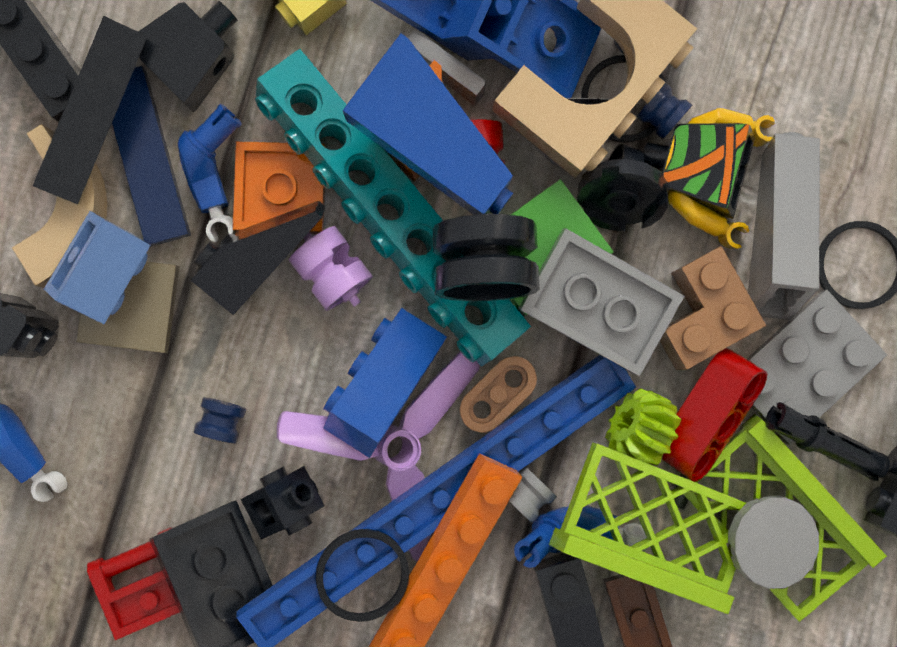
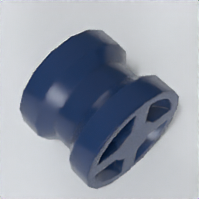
M665 82L636 117L642 123H651L656 128V134L661 139H664L693 105L686 99L679 100L674 96L672 87Z
M203 397L200 405L203 415L201 420L195 423L193 432L213 440L236 444L239 438V433L236 430L237 424L240 419L244 418L246 408L229 402Z

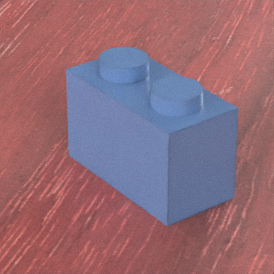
M89 211L44 290L55 301L105 324L108 317L115 314L121 307L125 297L124 290L132 276L138 275L144 268L148 257L146 252L151 245L105 218Z

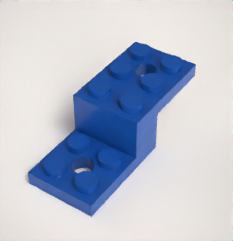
M370 0L467 61L495 59L515 73H518L523 65H525L566 99L572 97L601 31L598 25L577 9L578 2L575 0ZM548 28L554 31L556 37V45L551 52L544 45V34Z

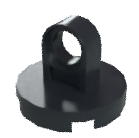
M621 143L612 151L608 161L599 163L594 170L586 171L582 175L578 184L577 202L583 207L584 212L592 223L600 228L617 232L626 231V224L642 222L641 228L643 229L660 220L667 210L668 184L659 170L644 163L642 151Z

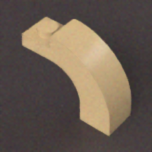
M43 124L27 133L42 159H44L55 133ZM96 162L78 205L56 196L55 208L48 222L39 231L12 247L35 286L45 288L89 211L105 219L107 217V194L104 180Z

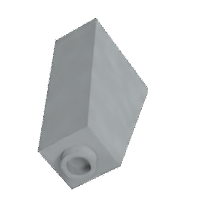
M796 132L775 133L762 154L748 294L761 317L790 320L819 290L820 139L804 137Z

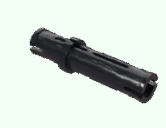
M782 402L776 403L777 407L773 405L768 411L765 421L766 427L771 431L792 439L798 448L806 452H818L849 469L861 473V475L868 477L872 481H879V477L884 478L888 473L890 460L887 455L831 429L820 417L803 415Z

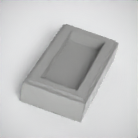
M413 30L408 39L428 65L434 60L441 65L442 82L476 106L485 94V80L420 31Z

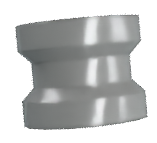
M524 467L519 471L522 479L509 502L533 523L539 517V509L544 504H551L557 496L527 467Z

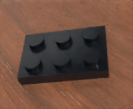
M231 501L149 538L194 647H247L254 643V640L237 619L236 611L273 585L237 501Z

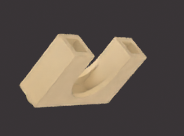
M663 0L579 1L577 9L609 34L619 44L627 62L626 83L623 91L613 99L594 105L575 103L564 98L523 65L495 99L492 111L574 178L579 175L583 168L587 171L594 170L608 153L601 147L612 133L620 139L637 118L630 112L636 103L642 99L648 104L665 84V81L659 77L668 64L677 69L694 48L687 41L697 28Z

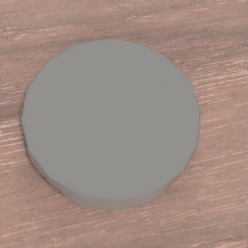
M782 496L756 498L747 502L734 516L728 532V544L731 545L733 555L731 559L734 567L747 580L768 589L787 588L801 581L812 569L819 551V532L812 515L800 503Z

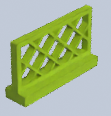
M754 414L741 425L743 429L730 439L710 471L704 477L722 478L721 493L728 495L729 478L754 480L753 500L761 498L762 480L781 481L786 487V498L793 500L794 495L815 518L816 527L819 532V551L813 570H810L804 576V578H813L812 594L797 606L787 595L788 587L770 589L800 622L868 564L874 568L887 556L782 440L766 427V423L760 417ZM743 443H746L756 454L755 473L730 471V456ZM723 461V471L713 470ZM763 462L774 474L762 473ZM688 491L683 494L698 511L702 510L694 492ZM708 501L710 506L717 503L716 501ZM727 507L721 510L720 520L715 516L722 535L729 532L726 528L727 510L737 509ZM824 529L835 541L823 540ZM823 548L843 549L852 559L838 572L821 571ZM821 579H827L828 581L820 587Z
M592 442L561 529L555 527L549 545L565 554L729 614L734 596L727 593L736 568L731 559V556L733 557L731 545H728V548L726 545L728 543V532L722 535L714 514L727 507L740 510L746 502ZM603 456L615 461L622 479L601 489L595 474ZM627 466L639 471L630 475ZM648 475L654 476L662 495L642 504L634 482ZM667 482L677 485L679 487L670 491ZM590 487H592L594 493L588 495ZM626 487L634 509L613 518L605 496ZM692 491L695 493L702 510L682 520L674 498ZM707 498L717 501V503L710 506ZM597 501L606 523L590 531L576 526L583 507ZM666 503L674 524L654 534L646 512ZM638 517L647 538L631 546L625 545L618 526ZM706 519L714 539L694 549L686 528ZM610 531L613 540L602 536V534ZM678 533L686 554L672 561H667L658 542ZM651 547L654 555L646 553L642 550ZM718 548L723 562L717 579L705 575L699 557ZM690 562L693 570L683 567V565Z

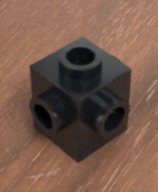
M284 466L260 478L263 485L262 488L241 499L261 540L284 529L288 536L300 531L313 523L309 515L325 506L318 494L317 486L310 478L305 466L289 474Z

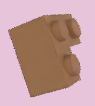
M722 246L671 273L692 309L690 313L670 323L660 340L675 370H687L767 326Z

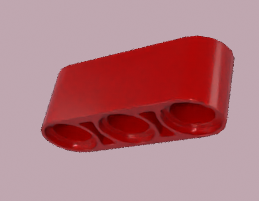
M725 348L718 352L676 415L681 418V423L676 428L675 433L679 437L672 441L670 445L671 453H664L662 460L691 481L697 482L710 471L762 392L767 381V372L730 348Z

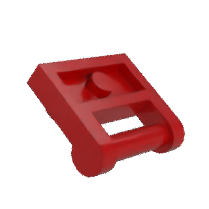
M172 527L167 528L161 532H158V534H161L169 529H172ZM150 541L110 559L98 558L87 564L89 579L115 641L180 613L162 570L115 590L112 583L113 576L157 558Z

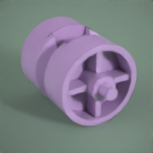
M336 226L329 227L314 236L309 232L303 238L305 242L291 255L289 262L303 280L313 281L314 285L311 291L326 311L333 309L342 302L348 301L354 307L361 303L357 294L373 278L372 274L359 257H350L348 255L350 245Z

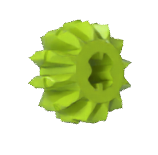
M640 388L634 394L627 393L623 403L615 406L616 412L614 416L608 419L611 427L606 432L605 438L609 441L608 448L650 465L658 466L664 453H671L670 445L672 441L679 437L675 430L680 425L681 418L676 415L677 406L673 405L669 399L650 390L646 391Z

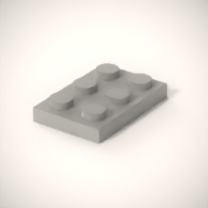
M565 228L560 232L539 270L540 290L535 294L525 296L518 309L640 376L685 296Z
M827 289L822 290L747 358V360L759 366L768 374L766 384L752 408L764 422L770 408L773 405L777 407L776 403L778 402L786 404L803 415L821 417L880 363L887 354ZM774 431L785 444L790 445L794 442L792 439Z

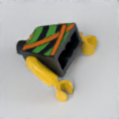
M717 108L691 118L687 124H677L674 127L669 146L648 142L643 150L644 163L662 172L668 184L669 204L689 224L714 237L718 236L719 242L725 248L739 249L742 246L732 241L731 232L735 228L742 233H749V227L742 222L727 223L726 218L734 219L753 146L762 147L773 138L771 136H764L760 132V127L769 128L775 124V120L769 115H764L753 121L750 115Z

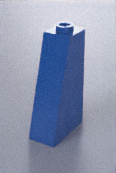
M400 33L342 110L346 121L471 214H488L489 212L499 214L513 195V192L507 189L513 175L412 42Z

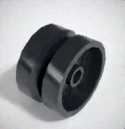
M478 214L447 219L435 224L433 228V253L446 260V262H443L434 270L435 295L443 299L456 301H496L525 297L540 290L539 266L534 261L525 258L538 248L536 223L532 219L517 215Z

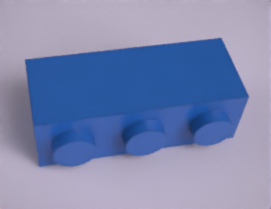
M403 308L400 309L392 322L384 318L371 338V341L376 343V346L369 355L361 351L348 371V375L353 377L347 388L343 389L337 386L326 402L323 409L329 415L323 429L370 458L438 354L447 336Z

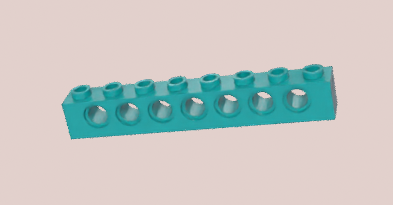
M298 49L257 78L255 102L259 110L268 120L272 121L275 119L285 130L284 137L291 149L298 155L305 154L314 165L312 170L317 180L326 189L333 188L343 200L341 206L346 215L355 224L361 222L372 235L370 241L376 251L383 258L387 259L390 257L401 270L399 276L405 286L413 293L419 291L429 304L427 309L431 317L441 327L445 328L448 326L458 338L456 342L458 349L470 362L474 363L477 361L481 367L484 366L532 327L509 299L496 301H456L443 299L435 295L434 270L437 266L446 262V260L433 253V228L435 224L443 221L442 218L387 152L346 121L342 110L347 104L301 49ZM296 103H305L313 109V113L310 115H299L291 106ZM328 136L334 137L341 143L342 148L338 150L326 149L321 144L320 139ZM354 170L362 171L368 175L370 183L358 185L350 179L348 173ZM381 204L393 206L397 210L399 218L396 220L383 218L379 214L377 206ZM409 238L420 239L426 246L427 254L416 255L412 253L407 246L406 240ZM466 306H475L481 311L483 315L482 325H474L467 320L465 316Z

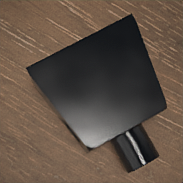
M220 1L201 18L185 2L178 3L138 31L148 36L139 59L194 113L234 58V54L221 37L238 20Z

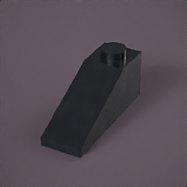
M316 201L229 234L217 247L212 242H209L193 261L198 266V269L190 281L234 315L323 216L325 206L320 201Z
M565 553L542 559L533 568L556 647H604L581 559Z

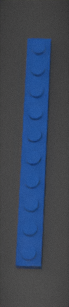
M598 355L351 531L371 529L382 532L394 539L404 553L435 532L479 453L519 472L620 400L627 393L634 390L636 385L625 368ZM356 538L342 544L332 553L325 565L323 584L326 594L333 603L337 602L396 560L398 555L389 545L374 538ZM324 550L236 611L237 619L258 647H274L327 609L320 598L316 586V568Z

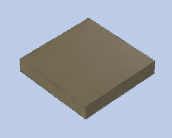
M146 262L141 272L136 276H132L125 288V297L121 307L115 314L108 317L105 324L80 313L76 342L168 353L179 266Z

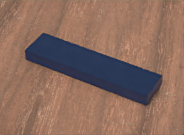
M138 66L133 70L112 125L143 240L152 247L191 236L147 72L143 66Z

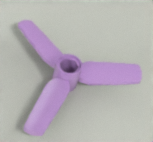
M461 352L456 354L405 409L399 427L393 424L390 426L370 457H374L377 461L388 467L386 486L391 501L424 479V474L415 466L421 455L419 438L432 431L479 370L478 362H470ZM284 411L280 414L277 422V439L280 442L360 461L369 459L323 429L328 416ZM400 437L402 440L400 452L396 456L389 458L387 453L389 443L394 438ZM433 533L409 550L412 559L415 561L419 560Z

